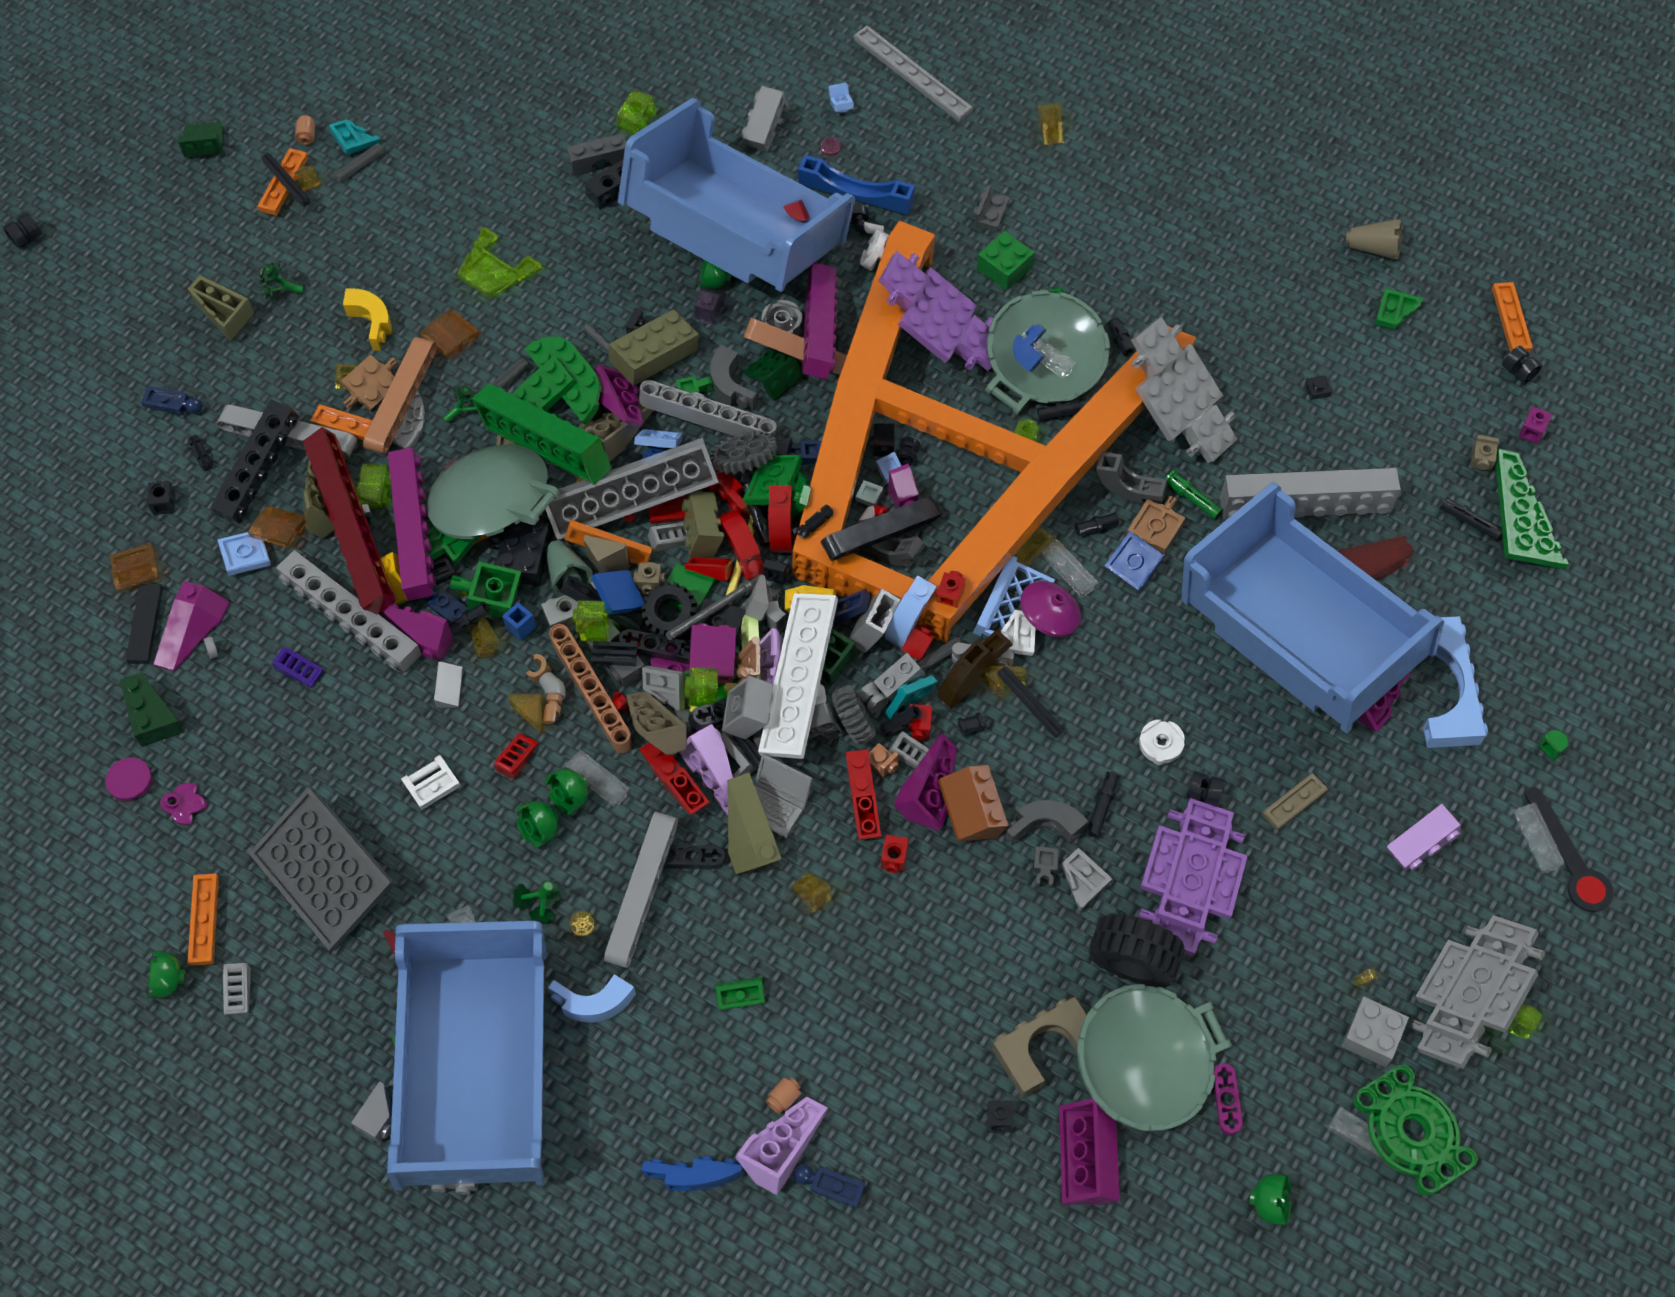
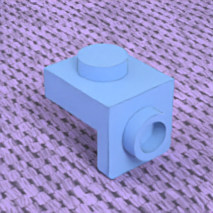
M847 83L829 86L830 103L835 112L844 113L849 109H854Z
M895 452L875 461L885 484L889 483V471L901 466Z

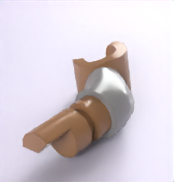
M534 654V661L541 668L537 672L529 670L526 674L531 681L539 683L543 688L547 703L544 710L543 724H551L555 722V717L560 716V705L562 700L565 699L566 694L565 685L552 673L546 659L540 654Z

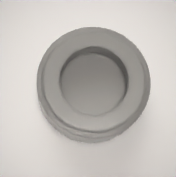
M213 637L204 638L210 659L217 658L218 652Z

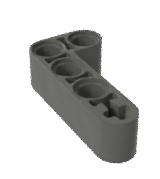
M821 703L815 705L808 739L820 734L828 740L843 735L839 715L831 704ZM763 728L751 735L752 741L758 749Z

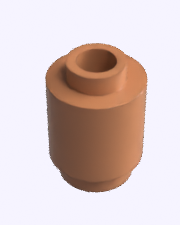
M302 115L296 121L295 140L302 145H308L313 143L315 139V122L312 117Z
M791 1077L789 1079L783 1078L768 1094L767 1105L777 1114H781L782 1111L786 1112L801 1095L799 1091L801 1086Z

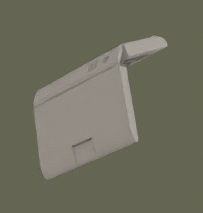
M763 753L754 786L771 831L786 838L805 808L813 778Z

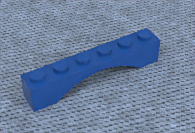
M804 155L798 168V183L831 194L838 193L842 196L849 193L855 196L856 201L909 215L915 201V185L902 181L874 183L858 180L839 172L824 160Z

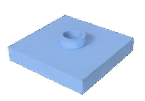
M643 429L635 436L634 444L675 448L683 441V434Z
M260 529L217 539L228 576L271 565Z

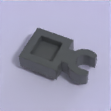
M1035 847L1033 871L1040 872L1036 877V887L1040 886L1041 879H1047L1049 882L1048 888H1052L1054 878L1051 873H1057L1059 849Z

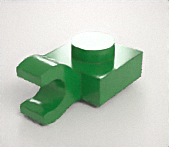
M696 376L675 380L677 389L689 393H700L699 391L708 393L714 391L711 377L696 380Z

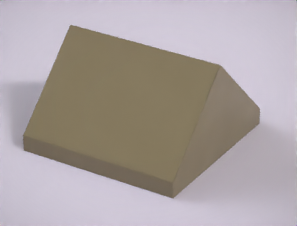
M584 535L583 539L588 560L596 573L622 571L630 568L625 543Z

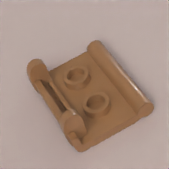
M756 636L735 657L734 664L738 666L736 672L738 683L748 676L757 678L760 674V639ZM726 683L723 689L728 693L737 684Z

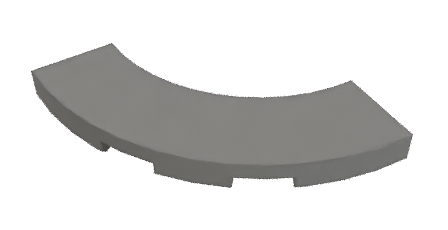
M418 390L392 441L400 450L414 447L423 431L425 409Z

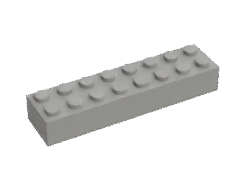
M700 438L611 470L595 485L583 480L558 489L560 491L556 500L553 499L545 510L557 540L565 538L570 520L590 527H596L719 482L704 440Z
M1397 468L1226 475L1220 494V504L1223 509L1222 518L1228 519L1270 483L1275 482L1281 487L1283 492L1295 501L1296 518L1311 515L1321 517L1334 514L1337 516L1345 514L1364 515L1366 513L1385 514L1392 512L1401 489Z

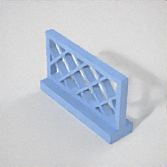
M1013 556L1003 567L973 633L979 636L982 634L990 636L994 631L989 628L991 624L1000 622L1003 629L1005 626L1004 620L1009 619L1015 611L1012 603L1020 601L1023 592L1020 587L1021 585L1038 580L1054 583L1055 579L1017 562V557ZM1017 569L1026 574V580L1018 582L1015 575ZM1016 587L1019 597L1010 599L1007 590ZM1008 604L1012 614L1002 616L999 607Z

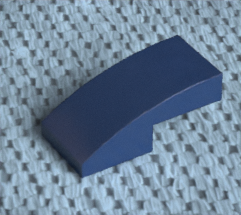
M801 440L800 445H792L790 455H801L803 459L801 465L817 462L821 441Z

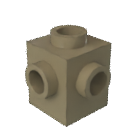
M654 562L639 563L638 571L634 572V583L638 585L640 595H650L648 593L650 589L654 591L657 589L656 585L660 584L661 587L664 585L665 573L661 570V564Z

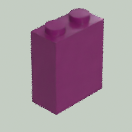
M704 623L692 625L688 682L724 685L726 683H733L736 628L728 625L709 626Z

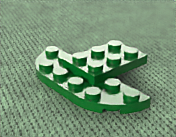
M551 336L531 342L525 348V351L539 369L512 393L522 400L529 401L536 407H541L544 411H547L563 397L578 418L587 425L596 414L600 405L598 401L600 393H602V383L598 374L577 348L564 338Z

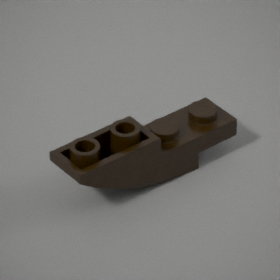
M998 629L982 643L977 639L952 667L937 696L952 709L984 680L981 674L1013 645L1011 641Z

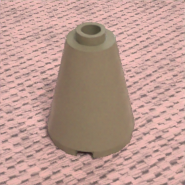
M1402 219L1352 227L1351 232L1347 231L1346 244H1350V248L1391 259H1398L1400 254L1398 247L1400 246L1402 235Z

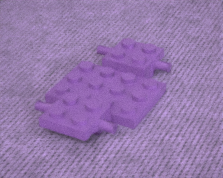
M896 251L878 282L886 287L890 293L886 300L887 304L889 303L890 306H893L896 303L905 311L898 325L944 363L950 359L953 351H955L967 361L965 368L968 367V370H972L975 363L981 365L987 371L992 368L987 352V338L994 318L989 317L986 324L975 315L971 318L977 306L932 268L928 269L926 273L917 268L916 263L919 260V256L916 257L917 254H912L908 260Z
M1190 798L1183 813L1171 809L1168 812L1167 818L1180 822V832L1160 825L1157 828L1140 889L1162 897L1155 913L1141 908L1138 918L1149 920L1151 923L1159 924L1163 928L1172 931L1174 935H1177L1183 941L1185 947L1184 954L1194 957L1201 939L1215 944L1218 934L1205 931L1204 925L1207 914L1211 913L1230 920L1248 856L1226 848L1229 839L1242 844L1245 834L1232 830L1231 822L1234 813Z

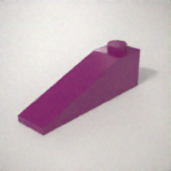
M599 364L595 369L602 383V393H600L599 402L624 423L641 427L643 422L641 410L637 406L640 403L639 398L636 397L638 392L637 386H633L618 370Z
M393 603L378 613L418 644L421 653L428 659L433 660L435 658L442 661L454 641L447 620L421 610L420 614L413 612V609L410 607H405L402 610Z

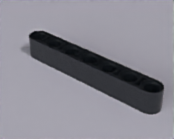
M929 496L832 533L822 539L820 543L830 561H835L929 524L941 517L942 513L933 497Z

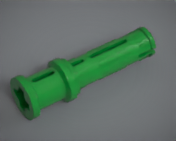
M1172 470L1165 478L1167 479V486L1175 490L1179 497H1186L1214 520L1222 513V508L1192 487V482L1190 480L1186 481L1178 475L1177 470Z

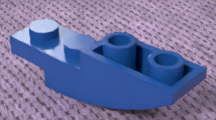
M701 1156L700 1159L694 1158L692 1168H689L688 1164L681 1162L668 1165L659 1159H650V1162L643 1161L642 1166L644 1177L665 1180L666 1190L672 1191L710 1189L732 1182L742 1177L744 1173L743 1167L739 1165L738 1161L726 1159L724 1162H717L709 1156Z

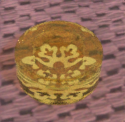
M580 911L572 916L570 926L576 935L586 936L592 932L594 921L588 912Z
M1372 968L1355 976L1353 980L1356 986L1359 987L1378 978V974Z

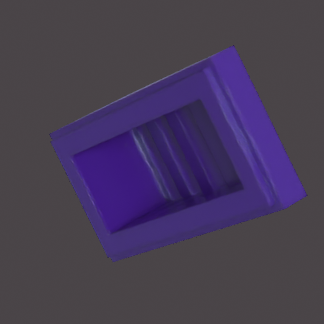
M286 647L280 650L272 662L276 671L310 688L315 685L324 672L321 667ZM297 662L291 670L290 668L293 665V663ZM302 666H305L302 672L298 674ZM310 670H313L308 679L305 678Z

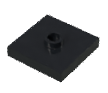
M704 598L700 611L716 601ZM726 605L698 624L704 623L717 627L728 625L736 628L737 639L746 609Z

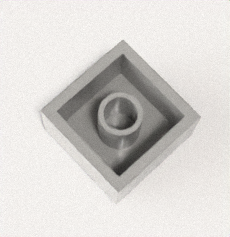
M748 676L730 689L727 694L722 731L747 739L766 726L770 720L769 707L773 700V693H771L773 684Z
M1363 996L1356 1008L1341 1047L1383 1067H1387L1393 1059L1409 1017Z

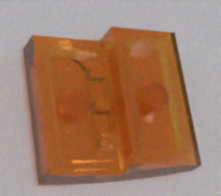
M451 309L426 326L421 331L420 336L424 339L435 341L436 349L448 358L463 351L465 343L478 338L479 330Z
M268 506L254 521L248 534L252 538L289 548L295 535H300L306 522L304 515Z
M151 543L109 555L112 566L111 572L117 591L159 578L157 560Z

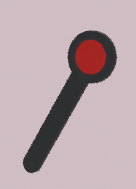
M1536 787L1529 788L1525 793V798L1572 876L1567 888L1571 901L1578 908L1587 912L1604 910L1613 899L1614 892L1611 882L1602 873L1586 867L1542 791Z

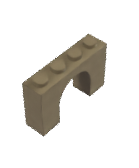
M1075 997L1070 1000L1067 998L1062 999L1055 1005L1056 1008L1049 1012L1047 1009L1043 1010L1035 1016L1036 1019L1029 1023L1024 1021L1017 1025L1012 1033H1003L995 1038L992 1051L1022 1099L1041 1089L1045 1081L1028 1051V1045L1035 1036L1044 1032L1059 1033L1068 1039L1077 1052L1080 1029L1087 1015Z

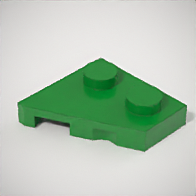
M1385 288L1375 324L1396 329L1421 306L1423 298Z

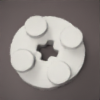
M877 230L867 243L869 244L867 251L864 249L860 265L870 271L873 270L877 258L881 259L885 249L884 246L889 237L888 234Z
M1153 720L1142 729L1139 745L1141 752L1146 758L1153 761L1156 765H1163L1164 763L1175 761L1181 755L1185 739L1181 728L1175 723ZM1157 738L1161 740L1166 739V745H1159Z

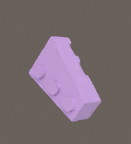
M1441 804L1387 845V851L1405 872L1409 869L1413 871L1423 863L1422 860L1428 856L1435 855L1440 851L1441 847L1456 839L1461 834V825L1445 806Z

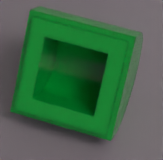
M1553 730L1545 734L1538 745L1555 761L1567 747L1568 739L1564 733Z

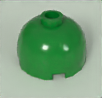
M704 260L699 279H703V282L699 283L698 287L706 290H717L724 285L725 281H730L731 274Z
M560 769L546 777L545 786L549 785L551 789L547 793L560 812L567 811L566 815H570L586 803L588 798V781L585 776L572 769Z
M532 801L518 806L516 813L519 812L520 818L516 819V822L524 840L527 843L531 840L535 844L531 846L533 848H539L550 842L558 829L559 817L557 812L542 801Z
M153 950L152 956H156V960L151 959L148 989H152V992H147V998H166L176 991L178 983L183 984L185 970L180 969V961L173 954Z
M1266 1175L1258 1181L1256 1189L1251 1190L1250 1203L1255 1205L1256 1213L1267 1223L1275 1225L1288 1224L1291 1211V1201H1288V1193H1291L1289 1175Z

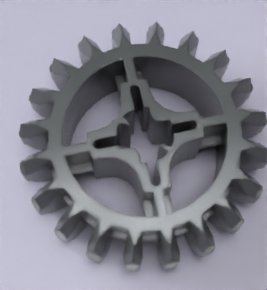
M848 685L832 694V701L843 726L853 742L860 745L874 738L876 732L873 722L855 689Z

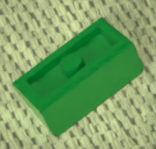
M762 977L715 983L718 1010L765 1003Z

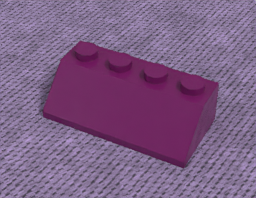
M1093 1098L1059 1106L1062 1204L1103 1205L1119 1202L1116 1120L1104 1112Z

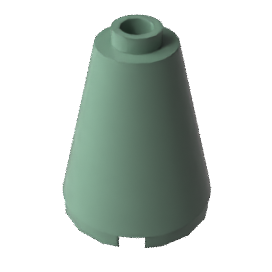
M556 540L551 542L546 547V556L551 585L556 595L564 596L560 590L568 576H572L590 586L589 583L592 582L591 577L593 573L591 568L564 541Z

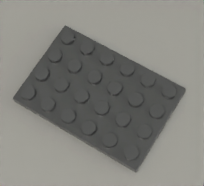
M308 787L249 852V855L327 949L334 951L395 884L315 789Z

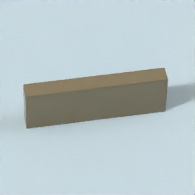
M1311 773L1264 810L1262 816L1278 831L1328 791V788Z

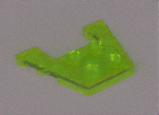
M483 226L480 230L479 238L473 243L472 251L470 254H467L457 273L459 279L486 297H490L542 269L541 264L528 255L516 267L512 268L487 250L498 238L495 233Z

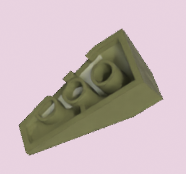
M750 773L727 780L728 854L735 874L780 860V853Z

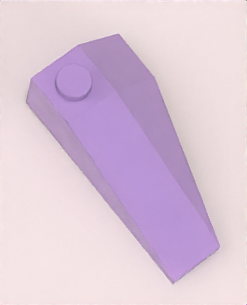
M711 724L691 735L686 740V750L679 751L688 768L693 773L698 772L702 777V785L714 791L716 802L728 815L727 780L733 778L721 733Z

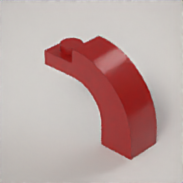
M769 486L768 525L770 549L773 554H793L792 486Z
M731 510L716 516L721 521V525L718 528L720 532H723L724 538L731 545L745 580L763 574V562L759 555L760 550L740 513L736 510Z

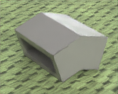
M778 601L768 602V608L765 612L767 627L770 630L775 628L780 633L786 628V614L779 609Z

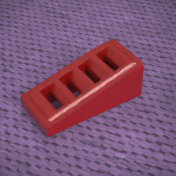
M692 557L684 565L687 570L721 581H728L733 574L732 559Z
M518 733L493 764L495 770L515 780L538 746V742ZM523 741L529 744V746L526 748L519 743ZM518 748L524 752L521 754L515 751V749ZM511 755H514V756L518 757V759L515 760V759L511 758L510 756H511ZM509 761L510 763H512V767L506 764V762Z

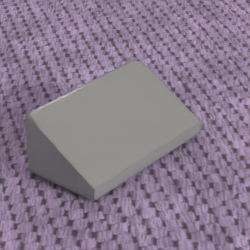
M438 662L434 695L436 707L459 708L463 667Z

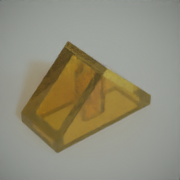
M1039 525L1035 532L1014 554L1017 557L1016 561L1028 566L1055 540V537Z
M542 693L510 694L507 697L510 707L541 734L544 731L543 716L545 710Z
M809 872L791 885L794 892L812 913L831 900L829 884Z

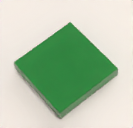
M676 563L666 582H669L670 585H673V582H675L679 586H685L695 598L698 604L697 607L700 610L704 598H707L715 584V579L687 570L685 566ZM676 601L666 603L682 611L681 603Z

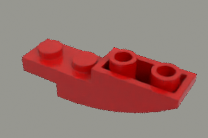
M716 470L715 473L719 483L702 488V490L714 492V494L717 493L722 501L726 500L730 510L738 511L743 519L749 517L748 505H745L743 501L742 485L731 474H725V471L719 473V470Z
M650 742L639 749L642 756L653 769L655 776L690 816L710 804L687 771L681 768L672 755L663 753Z
M868 749L846 752L848 779L858 840L881 837Z

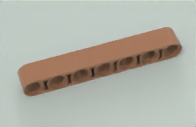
M750 318L743 337L803 360L804 338ZM838 351L835 352L834 373L841 374L847 357L846 354Z
M414 337L364 437V449L386 454L433 360L437 347L435 341Z
M554 625L549 632L553 648L613 749L618 753L630 751L633 744L630 731L580 647L565 625ZM559 636H565L563 639H557ZM568 653H575L572 656H566ZM580 669L585 670L582 673H576ZM590 686H594V687H595V688L592 689V690H587V688L590 687ZM600 703L605 704L603 707H596ZM611 720L616 721L614 724L611 725L606 724L608 721ZM619 738H626L623 742L617 741Z

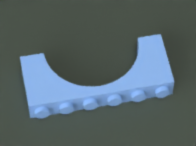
M1460 616L1440 617L1444 620V626L1435 656L1444 661L1453 671L1459 685L1458 704L1448 713L1427 719L1423 727L1427 748L1481 745L1487 736L1488 729L1482 719L1483 706L1478 701V684L1474 683V665L1469 660L1470 647L1465 642V625L1461 623Z

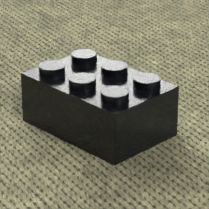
M539 517L535 525L522 521L518 524L513 522L504 528L495 565L521 571L520 584L541 585L547 560L546 547L551 543L553 528L549 518Z

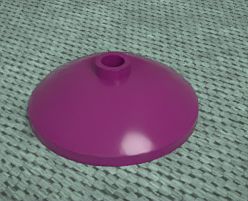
M1035 581L1030 583L1021 594L1020 605L1022 612L1029 623L1040 632L1053 637H1065L1072 634L1078 628L1081 621L1080 608L1074 597L1062 586L1049 581Z

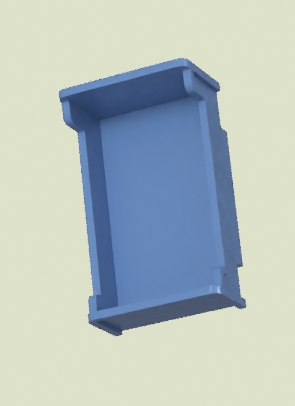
M695 98L689 99L632 135L625 145L618 203L623 206L626 204L651 219V231L740 280L749 283L756 277H759L776 286L775 289L782 292L788 282L839 243L843 245L846 242L855 196L849 193L844 196L834 193L829 198H826L712 137L714 116L711 112L701 107L699 100ZM802 199L810 218L805 221L796 220L787 214L784 206Z
M1272 482L1186 554L1184 558L1181 601L1186 605L1190 603L1215 624V633L1313 712L1320 707L1341 724L1340 729L1347 734L1356 719L1428 655L1433 657L1437 653L1444 620L1439 616L1432 615L1425 609H1420L1418 612L1295 520V501L1283 492L1278 484Z
M538 921L402 924L396 926L395 961L398 967L391 1145H389L387 1165V1176L394 1190L399 1191L402 1190L403 1186L527 1181H535L536 1185H544L541 1150L544 959H547V950L542 923Z

